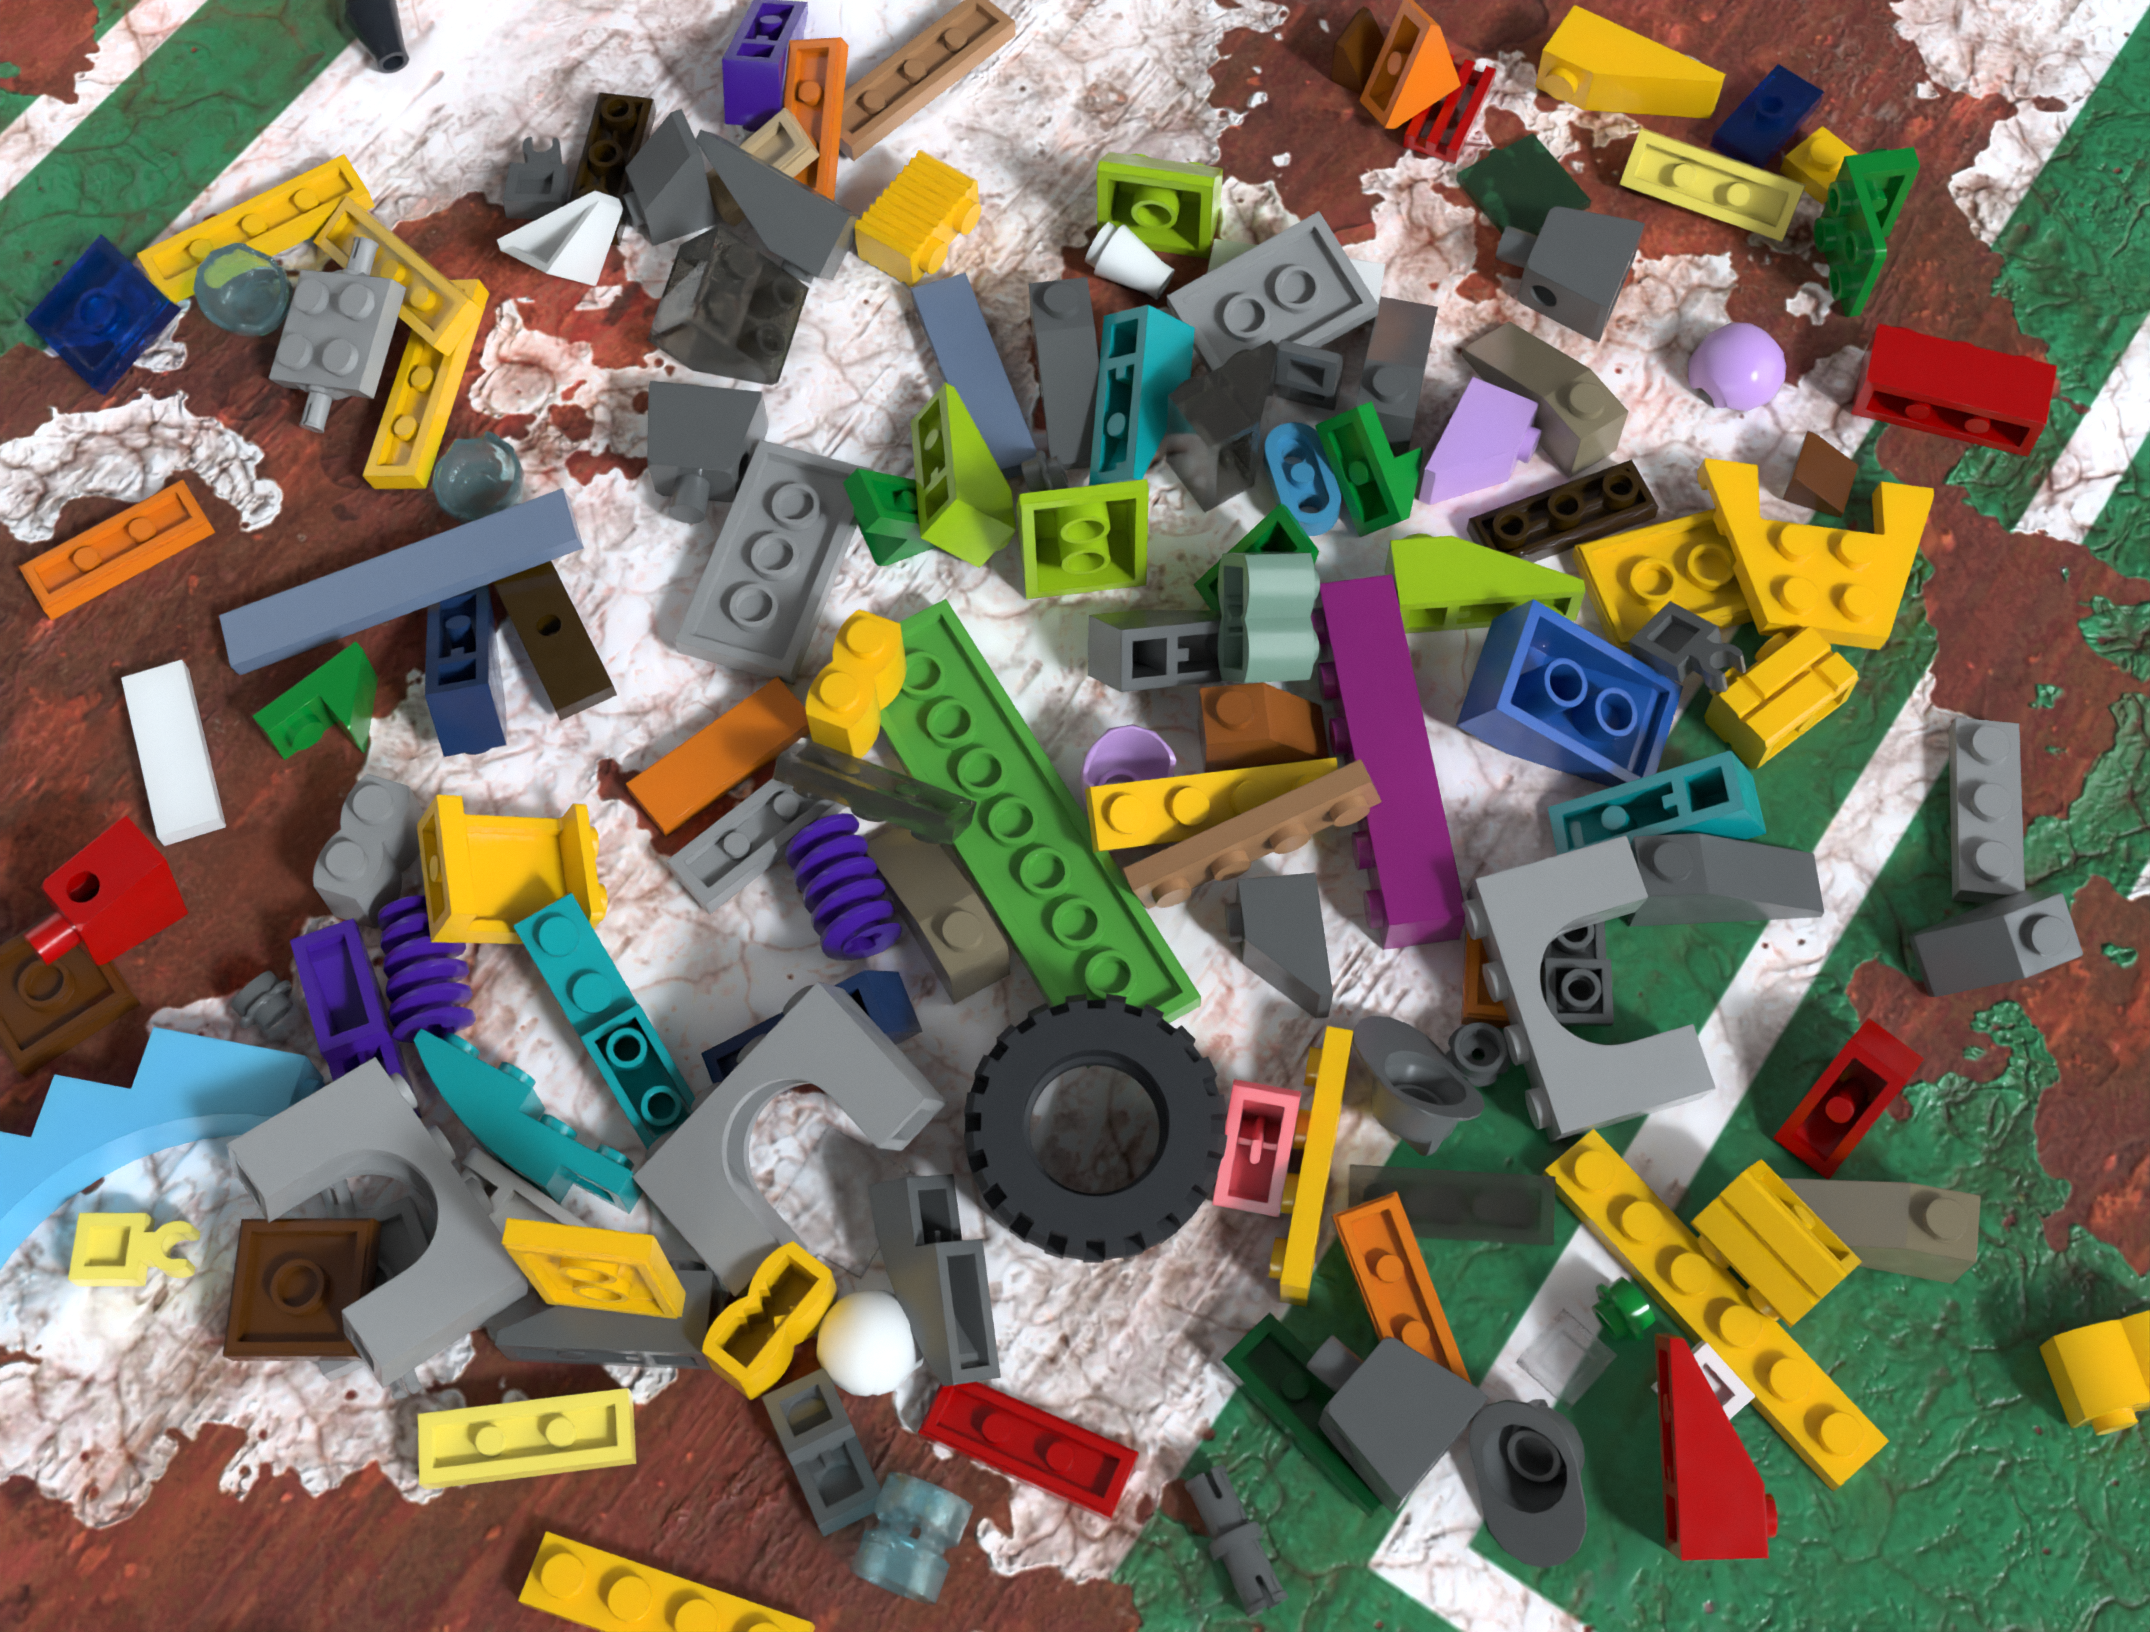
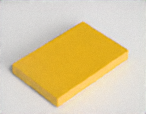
M1716 508L1575 545L1572 558L1581 579L1584 580L1585 589L1610 644L1629 655L1632 654L1629 640L1669 601L1717 625L1719 630L1754 621L1733 570L1736 558L1727 536L1719 535L1712 515Z
M514 1218L506 1219L501 1243L546 1304L670 1319L682 1317L686 1292L654 1235Z

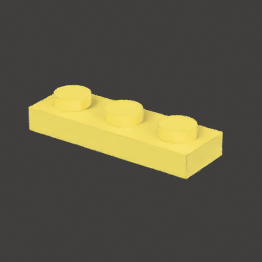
M1641 128L1619 184L1781 242L1785 238L1806 184L1645 128Z
M629 1388L418 1414L419 1485L428 1490L636 1464L633 1394Z

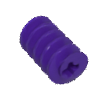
M848 813L830 815L803 828L791 839L785 854L788 865L794 870L795 884L803 892L802 902L804 907L812 914L811 924L815 932L820 936L821 950L828 958L837 961H853L882 953L891 947L902 933V927L898 923H887L894 915V906L889 901L879 900L885 894V884L880 879L871 878L876 873L877 865L871 857L863 856L867 852L868 843L863 836L854 835L858 831L860 823L854 814Z
M415 895L388 903L379 910L377 923L381 931H383L380 938V947L386 955L383 961V971L389 979L385 990L389 1001L392 1003L388 1012L389 1020L396 1027L391 1037L399 1042L415 1043L413 1039L420 1029L442 1039L446 1032L454 1034L457 1031L472 1026L476 1021L474 1011L458 1007L471 1000L473 996L472 989L469 985L456 983L467 977L470 972L469 965L466 961L454 959L465 952L466 943L431 942L425 896Z

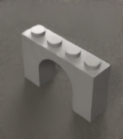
M1627 836L1474 880L1466 893L1468 901L1462 902L1465 913L1464 921L1473 940L1481 938L1489 960V963L1483 964V976L1491 999L1494 1002L1502 1001L1510 1023V1026L1504 1027L1507 1049L1516 1066L1524 1064L1532 1088L1525 1091L1527 1109L1536 1129H1546L1550 1143L1587 1133L1592 1129L1597 1130L1702 1099L1716 1089L1694 1024L1625 1044H1595L1585 1041L1566 1030L1551 1014L1543 998L1540 985V967L1543 954L1549 943L1572 930L1634 913L1647 900L1648 895Z
M817 981L814 985H808L796 992L783 1008L785 1016L768 1034H761L755 1037L740 1051L737 1056L739 1065L723 1082L710 1085L696 1097L691 1105L693 1113L677 1130L665 1133L649 1147L645 1154V1158L648 1161L632 1177L735 1297L748 1296L749 1287L756 1271L763 1261L779 1247L794 1241L804 1250L808 1249L806 1244L761 1194L750 1169L749 1145L751 1134L759 1115L769 1102L789 1088L812 1083L825 1091L877 1148L902 1151L948 1103L843 988Z
M376 1057L227 1143L233 1172L268 1223L341 1180L360 1175H381L402 1181L415 1189L432 1209L437 1227L429 1247L420 1259L404 1272L342 1310L344 1334L383 1389L527 1296L528 1278L501 1243L503 1235L488 1216L493 1213V1207L481 1185L472 1177L465 1182L451 1164V1161L455 1159V1154L443 1132L434 1124L426 1129L413 1111L418 1105L405 1079L398 1072L388 1076Z

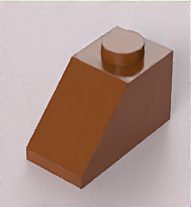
M1263 682L1199 689L1197 723L1204 773L1329 758L1321 705Z

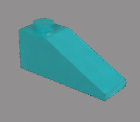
M1150 305L1104 316L1089 486L1143 479L1190 386L1195 327Z
M1731 750L1547 807L1557 855L1627 836L1631 845L1633 838L1636 836L1700 833L1743 841L1766 834L1753 775Z

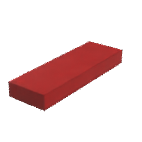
M979 1382L943 1386L940 1383L918 1431L919 1438L1109 1522L1113 1519L1139 1457V1452Z

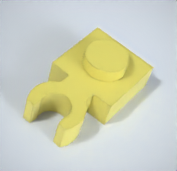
M79 1213L68 1280L76 1286H145L148 1267H158L166 1275L173 1278L192 1276L195 1274L196 1266L187 1259H171L170 1253L173 1246L179 1241L199 1240L200 1231L188 1222L171 1221L153 1232L155 1220L147 1213Z

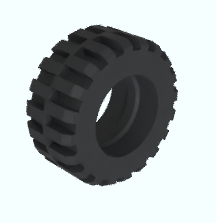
M1086 993L1066 996L1065 1003L1049 1008L1047 1003H1044L1028 1011L1027 1019L1015 1027L1010 1024L996 1038L997 1044L988 1056L983 1055L974 1072L975 1079L971 1091L967 1092L964 1110L966 1153L974 1182H976L984 1202L994 1216H997L1009 1228L1012 1234L1024 1243L1029 1242L1044 1250L1045 1254L1063 1259V1257L1083 1260V1263H1103L1104 1260L1123 1258L1124 1260L1143 1254L1145 1250L1159 1243L1162 1244L1176 1234L1197 1212L1209 1195L1218 1177L1217 1173L1221 1160L1225 1156L1228 1135H1225L1224 1119L1227 1116L1224 1094H1219L1215 1082L1218 1074L1209 1057L1202 1058L1194 1047L1196 1039L1182 1025L1176 1029L1163 1019L1164 1012L1147 1003L1144 1009L1126 1004L1127 997L1106 994L1105 1000H1087ZM1106 1066L1124 1072L1144 1088L1157 1112L1159 1139L1152 1161L1137 1179L1125 1187L1111 1192L1084 1193L1062 1185L1045 1171L1032 1147L1030 1120L1037 1099L1055 1078L1078 1067Z

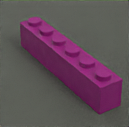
M1393 575L1320 583L1316 607L1313 608L1310 617L1324 658V662L1318 663L1317 666L1320 694L1322 700L1332 699L1336 717L1329 718V737L1334 756L1343 755L1345 765L1361 759L1382 801L1370 807V812L1357 822L1359 831L1352 832V851L1357 870L1367 869L1371 890H1365L1363 893L1367 925L1369 929L1379 928L1383 950L1459 940L1465 923V913L1462 907L1464 899Z

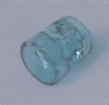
M895 1472L888 1473L873 1509L874 1514L880 1521L878 1528L864 1531L849 1569L858 1577L889 1592L919 1603L936 1605L950 1570V1564L944 1557L946 1549L959 1547L972 1514L973 1506L959 1496L921 1479ZM914 1527L920 1529L918 1540L909 1537Z

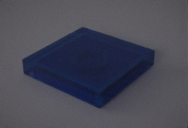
M100 234L24 321L94 390L105 396L182 308L111 240Z

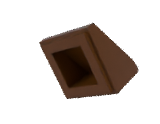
M1363 6L1361 9H1358L1335 41L1331 70L1332 82L1360 95L1364 91L1385 42L1369 8Z
M1807 431L1798 451L1783 500L1841 518L1858 465L1822 437Z

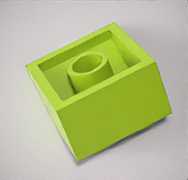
M1107 153L1099 160L1097 167V234L1107 222L1112 223L1118 228L1124 224L1150 250L1210 259L1221 206L1223 168L1206 166L1198 162L1184 163L1150 158L1143 154Z

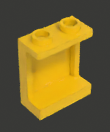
M436 795L417 823L431 942L523 944L513 926L571 892L593 929L605 918L608 905L607 891L605 886L598 881L595 862L599 849V837L596 828L590 826L586 804L573 803L561 818L464 814L462 796Z

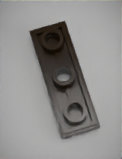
M599 92L568 204L593 191L618 198L623 211L611 245L620 246L628 218L622 195L631 192L625 168L649 140L656 115L654 98Z
M1631 459L1469 518L1466 530L1475 544L1534 563L1570 550L1575 545L1597 540L1654 519L1659 506Z
M552 561L493 582L560 721L617 696L614 685ZM557 632L554 635L548 636L550 633Z

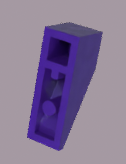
M787 0L752 1L722 58L725 124L742 125L744 130L756 132L783 109L789 40L803 39L808 16V2Z

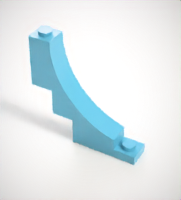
M153 1027L131 1089L54 1074L32 1136L26 1137L0 1131V1269L39 1224L66 1201L98 1179L135 1160L167 1148L203 1139L243 1135L325 1087L324 1077L305 1055Z

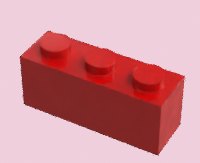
M1878 323L1862 359L1851 414L2028 457L2047 424L2057 366L2035 361L2024 355H2010L1976 347L1965 341H1951L1917 333L1906 327H1892Z

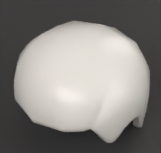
M880 1289L852 1292L837 1301L828 1310L819 1325L816 1357L822 1368L824 1367L829 1374L832 1382L852 1395L879 1396L892 1392L915 1369L923 1364L925 1357L911 1332L909 1321L895 1294Z

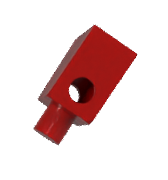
M125 815L43 881L41 889L53 914L29 929L22 936L32 951L46 966L77 945L98 966L110 962L189 913L167 860L131 819Z

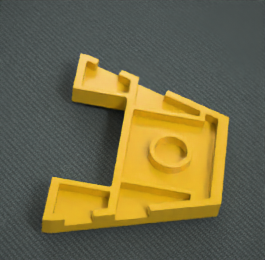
M1704 458L1697 470V480L1701 490H1708L1716 508L1712 515L1719 535L1727 536L1736 558L1733 570L1759 635L1775 636L1783 632L1790 638L1804 626H1812L1829 644L1880 650L1890 636L1934 498V488L1881 481L1872 493L1874 534L1762 519L1760 517L1758 465Z

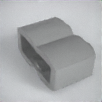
M367 774L355 784L348 794L341 812V830L332 836L323 847L316 861L313 874L315 889L335 917L344 920L354 918L357 924L376 929L379 927L377 923L379 910L388 903L399 899L402 889V872L410 867L420 854L417 823L424 814L409 786Z

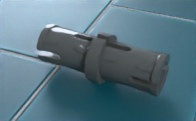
M1220 1465L1209 1470L1210 1476L1206 1477L1203 1472L1189 1480L1184 1486L1187 1492L1190 1493L1213 1540L1208 1548L1214 1561L1222 1559L1246 1609L1247 1617L1252 1618L1262 1614L1263 1608L1267 1607L1270 1610L1286 1601L1289 1596L1286 1590H1283L1259 1541L1263 1538L1264 1533L1258 1521L1250 1522L1227 1475L1228 1471L1225 1465Z

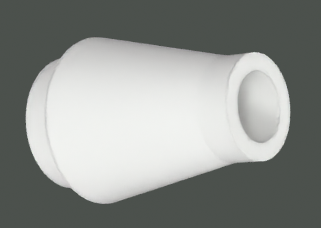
M1107 222L1095 237L1085 258V262L1095 268L1094 275L1147 293L1156 300L1168 286L1175 269L1165 264L1124 224L1118 228L1112 223Z

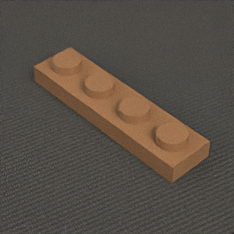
M989 0L962 1L844 91L839 149L851 160L855 161L1014 38L1016 36L1015 21Z
M1359 759L1125 867L1123 870L1132 891L1147 909L1155 906L1159 908L1171 907L1189 898L1192 894V889L1211 880L1226 881L1242 875L1251 867V862L1272 852L1285 854L1301 848L1310 840V835L1333 824L1337 827H1343L1360 821L1370 812V807L1382 801L1365 765Z

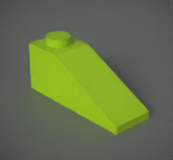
M945 382L910 421L920 538L980 568L996 550L1004 549L1015 533L1016 520L1012 491L955 387Z
M1418 533L1408 535L1399 540H1390L1385 575H1393L1405 634L1490 627L1493 618L1532 599L1570 621H1576L1586 591L1583 579L1454 536L1432 537L1428 534Z

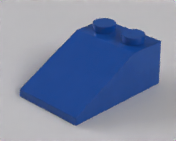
M1532 599L1492 619L1456 726L1506 754L1601 785L1614 787L1656 774L1683 686Z

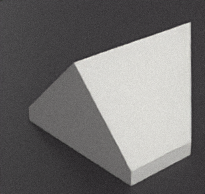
M593 191L497 239L501 251L544 273L596 286L623 208L618 198Z

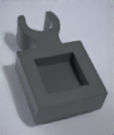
M527 137L522 145L525 163H509L503 197L506 218L537 220L566 205L569 177L567 164H562L561 147L558 138H553L552 147L549 150L536 152L534 151L532 137Z
M1671 601L1629 640L1632 657L1679 683L1694 671L1703 677L1704 683L1710 689L1717 692H1726L1728 687L1725 673L1718 669L1733 667L1743 674L1746 672L1742 651L1734 645L1722 643L1717 625Z

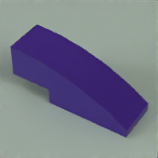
M352 918L290 940L321 1055L328 1063L332 1081L337 1080L376 1057L388 1076L398 1072L405 1079L415 1096L399 1041L391 1037L394 1026L389 1020V1011L355 919ZM417 1106L413 1111L420 1119L422 1116L419 1106Z

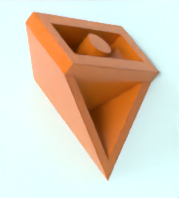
M1402 0L1359 100L1383 127L1388 129L1397 128L1461 86L1440 26L1414 0Z

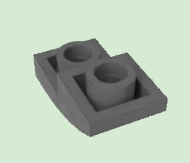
M1605 921L1572 930L1557 937L1548 944L1543 954L1540 967L1541 991L1548 1009L1562 1026H1612L1614 1024L1611 959H1606Z

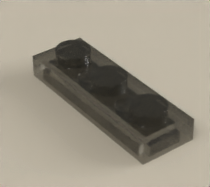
M803 737L778 755L773 775L774 780L792 786L793 791L804 798L831 800L851 808V812L858 818L871 822H890L909 829L910 834L914 838L930 844L946 843L951 845L971 825L977 802Z
M1355 1164L1348 1166L1346 1210L1397 1191L1415 1239L1541 1247L1554 1246V1176Z

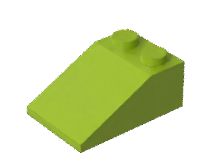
M1147 479L1019 494L1016 504L1017 532L1026 600L1147 586L1149 501Z

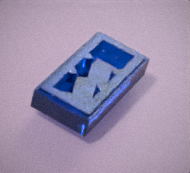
M1777 64L1714 132L1710 145L1734 160L1762 169L1820 106L1825 92L1780 64Z

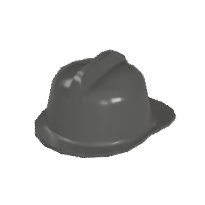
M1370 1016L1359 1020L1353 1029V1046L1361 1060L1374 1075L1370 1102L1373 1117L1381 1126L1391 1133L1398 1135L1418 1154L1430 1156L1437 1151L1442 1141L1451 1135L1459 1121H1468L1480 1116L1485 1107L1482 1095L1471 1083L1463 1078L1443 1051L1427 1035L1413 1026L1391 1017Z
M1532 1399L1528 1403L1503 1400L1488 1404L1474 1417L1468 1436L1482 1509L1490 1532L1507 1553L1524 1564L1541 1568L1563 1564L1580 1549L1587 1531L1586 1503L1580 1477L1585 1463L1583 1441L1576 1427L1563 1414L1548 1407L1545 1399Z

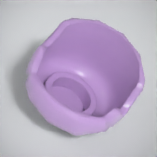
M1730 322L1709 333L1700 342L1688 360V380L1691 388H1702L1712 398L1713 405L1716 408L1727 407L1742 411L1755 409L1767 404L1785 380L1786 363L1784 352L1767 332L1751 323Z
M1134 724L1109 728L1092 744L1082 763L1080 791L1084 804L1087 806L1085 789L1089 787L1174 777L1176 757L1173 750L1155 731Z

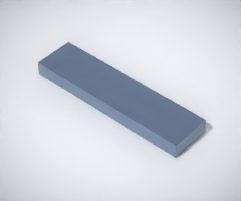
M966 272L911 288L912 302L943 382L955 387L1005 479L1023 475L1021 462L1036 457L1037 450Z

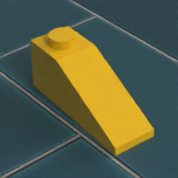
M1574 5L1542 51L1535 87L1557 100L1565 101L1587 111L1710 119L1715 111L1726 74Z

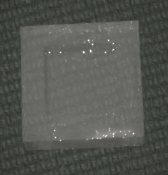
M1563 1308L1519 1356L1516 1363L1566 1409L1570 1410L1615 1360L1617 1354Z

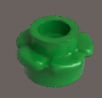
M1619 1277L1607 1287L1599 1283L1595 1287L1599 1302L1591 1308L1601 1326L1616 1341L1624 1336L1636 1342L1643 1340L1642 1331L1655 1323V1317L1640 1293L1624 1277Z

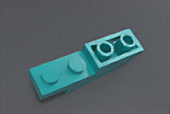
M572 892L513 926L545 979L550 991L646 1150H648L658 1138L669 1131L677 1130L693 1113L691 1105L696 1099L642 1007L635 1000Z
M423 1029L419 1030L413 1040L427 1072L459 1121L474 1140L494 1160L559 1205L574 1184L628 1214L631 1213L644 1191L632 1178L634 1173L631 1170L634 1167V1163L629 1158L604 1144H600L597 1150L593 1151L574 1141L578 1134L571 1127L553 1116L543 1114L546 1109L533 1089L536 1081L518 1067L507 1062H501L499 1067L495 1068L478 1059L480 1051L476 1047L453 1033L446 1032L444 1037L440 1039Z

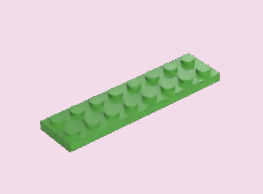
M947 599L899 622L906 658V676L898 695L887 707L880 711V732L1049 1007L1065 1003L1066 996L1086 993L1087 1000H1105L1106 994L1127 997L1126 1004L1144 1009L1146 1003L1164 1012L1163 1019L1168 1023L1200 1007L1201 996L1140 900L1132 891L1109 852L1093 853L1088 819Z

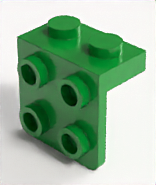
M1914 147L1894 150L1880 148L1865 154L1845 156L1835 182H1831L1828 187L1827 201L1822 214L1814 222L1813 237L1816 249L1820 253H1825L1830 268L1829 289L1831 296L1834 300L1841 301L1847 318L1861 315L1885 262L1887 246L1884 237H1889L1920 168Z

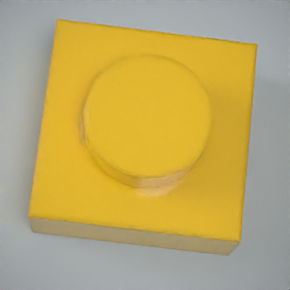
M1822 126L1784 157L1780 172L1791 180L1806 184L1804 191L1820 204H1824L1827 201L1828 187L1831 182H1835L1844 157L1858 155V153Z

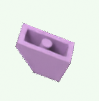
M1472 377L1425 467L1419 501L1432 505L1508 482L1518 460L1528 464L1538 445L1542 430L1533 427L1539 403Z

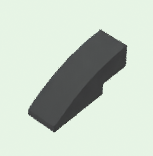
M954 1174L905 1177L868 1185L875 1231L889 1280L897 1301L909 1321L911 1332L943 1386H951L1001 1378L983 1239L962 1241Z

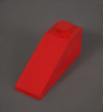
M1655 1333L1666 1550L1681 1561L1769 1558L1768 1538H1775L1778 1528L1777 1509L1773 1495L1765 1493V1484L1685 1339L1671 1333Z

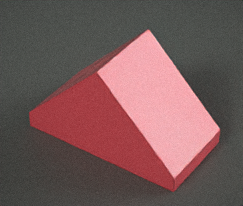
M1237 1079L1233 1080L1225 1126V1135H1228L1225 1156L1221 1160L1218 1169L1212 1205L1279 1217L1301 1091Z

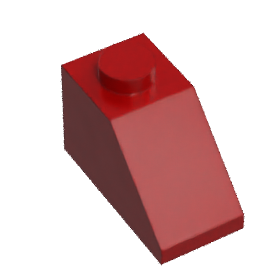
M1868 1018L1850 1038L1773 1139L1829 1180L1911 1078L1924 1058Z

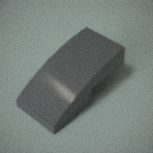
M1281 340L1278 348L1275 384H1279L1278 397L1335 411L1341 392L1343 374L1342 355Z
M824 1367L762 1397L823 1537L888 1506L834 1384Z

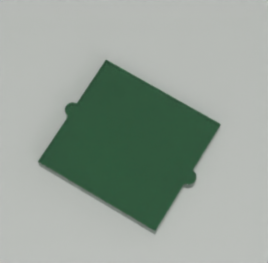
M1534 133L1501 150L1497 148L1491 149L1488 157L1458 172L1456 176V181L1501 234H1503L1508 225L1538 236L1551 208L1560 206L1584 211L1590 208L1592 201Z

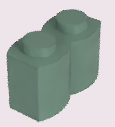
M1251 552L1222 554L1218 573V597L1222 614L1218 634V662L1222 680L1240 683L1310 680L1314 663L1319 654V640L1316 632L1313 630L1310 616L1320 589V579L1314 567L1311 553Z

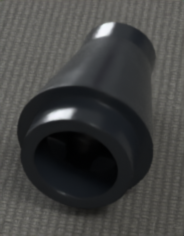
M396 0L345 1V23L373 58L378 70L382 73H395L403 69L409 63V56L404 45Z

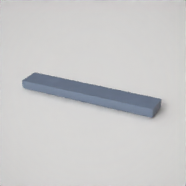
M561 488L221 614L219 618L230 667L239 675H243L581 550L584 546L570 498L564 489Z

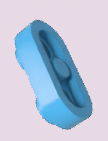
M1289 422L1277 426L1266 438L1263 456L1265 471L1276 505L1280 503L1286 505L1308 536L1324 534L1338 520L1341 493L1319 435L1314 428L1303 423ZM1288 457H1296L1299 458L1302 462L1297 464H1289L1284 459ZM1311 506L1316 508L1319 512L1305 513L1300 509L1302 507Z

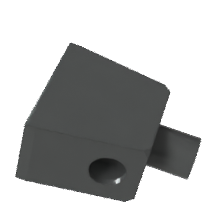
M1557 206L1549 210L1538 236L1507 225L1500 239L1495 259L1524 269L1517 297L1521 304L1591 340L1600 342L1635 260L1645 223Z
M650 381L648 389L647 462L655 492L662 496L671 497L669 514L672 518L687 524L701 523L705 518L708 500L734 502L759 440H764L768 432L769 422L761 391Z
M1332 1335L1318 1349L1306 1366L1310 1372L1336 1393L1323 1409L1318 1422L1321 1430L1382 1504L1393 1514L1398 1511L1471 1424L1474 1417L1481 1411L1489 1398L1479 1388L1390 1336H1386L1367 1359L1363 1361Z

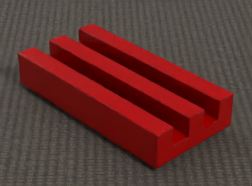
M1450 54L1461 86L1448 94L1427 139L1420 136L1437 102L1412 118L1405 132L1403 147L1456 164L1494 84L1497 69L1486 66L1484 71L1480 72L1474 70L1476 62L1465 59L1463 65L1454 63L1455 55ZM1467 84L1476 87L1449 145L1439 144Z

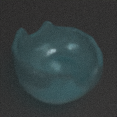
M232 243L212 250L197 267L193 291L200 310L209 320L224 331L241 337L254 338L257 335L264 336L277 329L289 312L293 287L284 267L280 266L270 255L255 250L244 243Z
M485 431L483 436L479 438L455 439L447 453L435 465L431 487L441 510L464 525L521 504L526 477L518 454L513 446L496 434Z

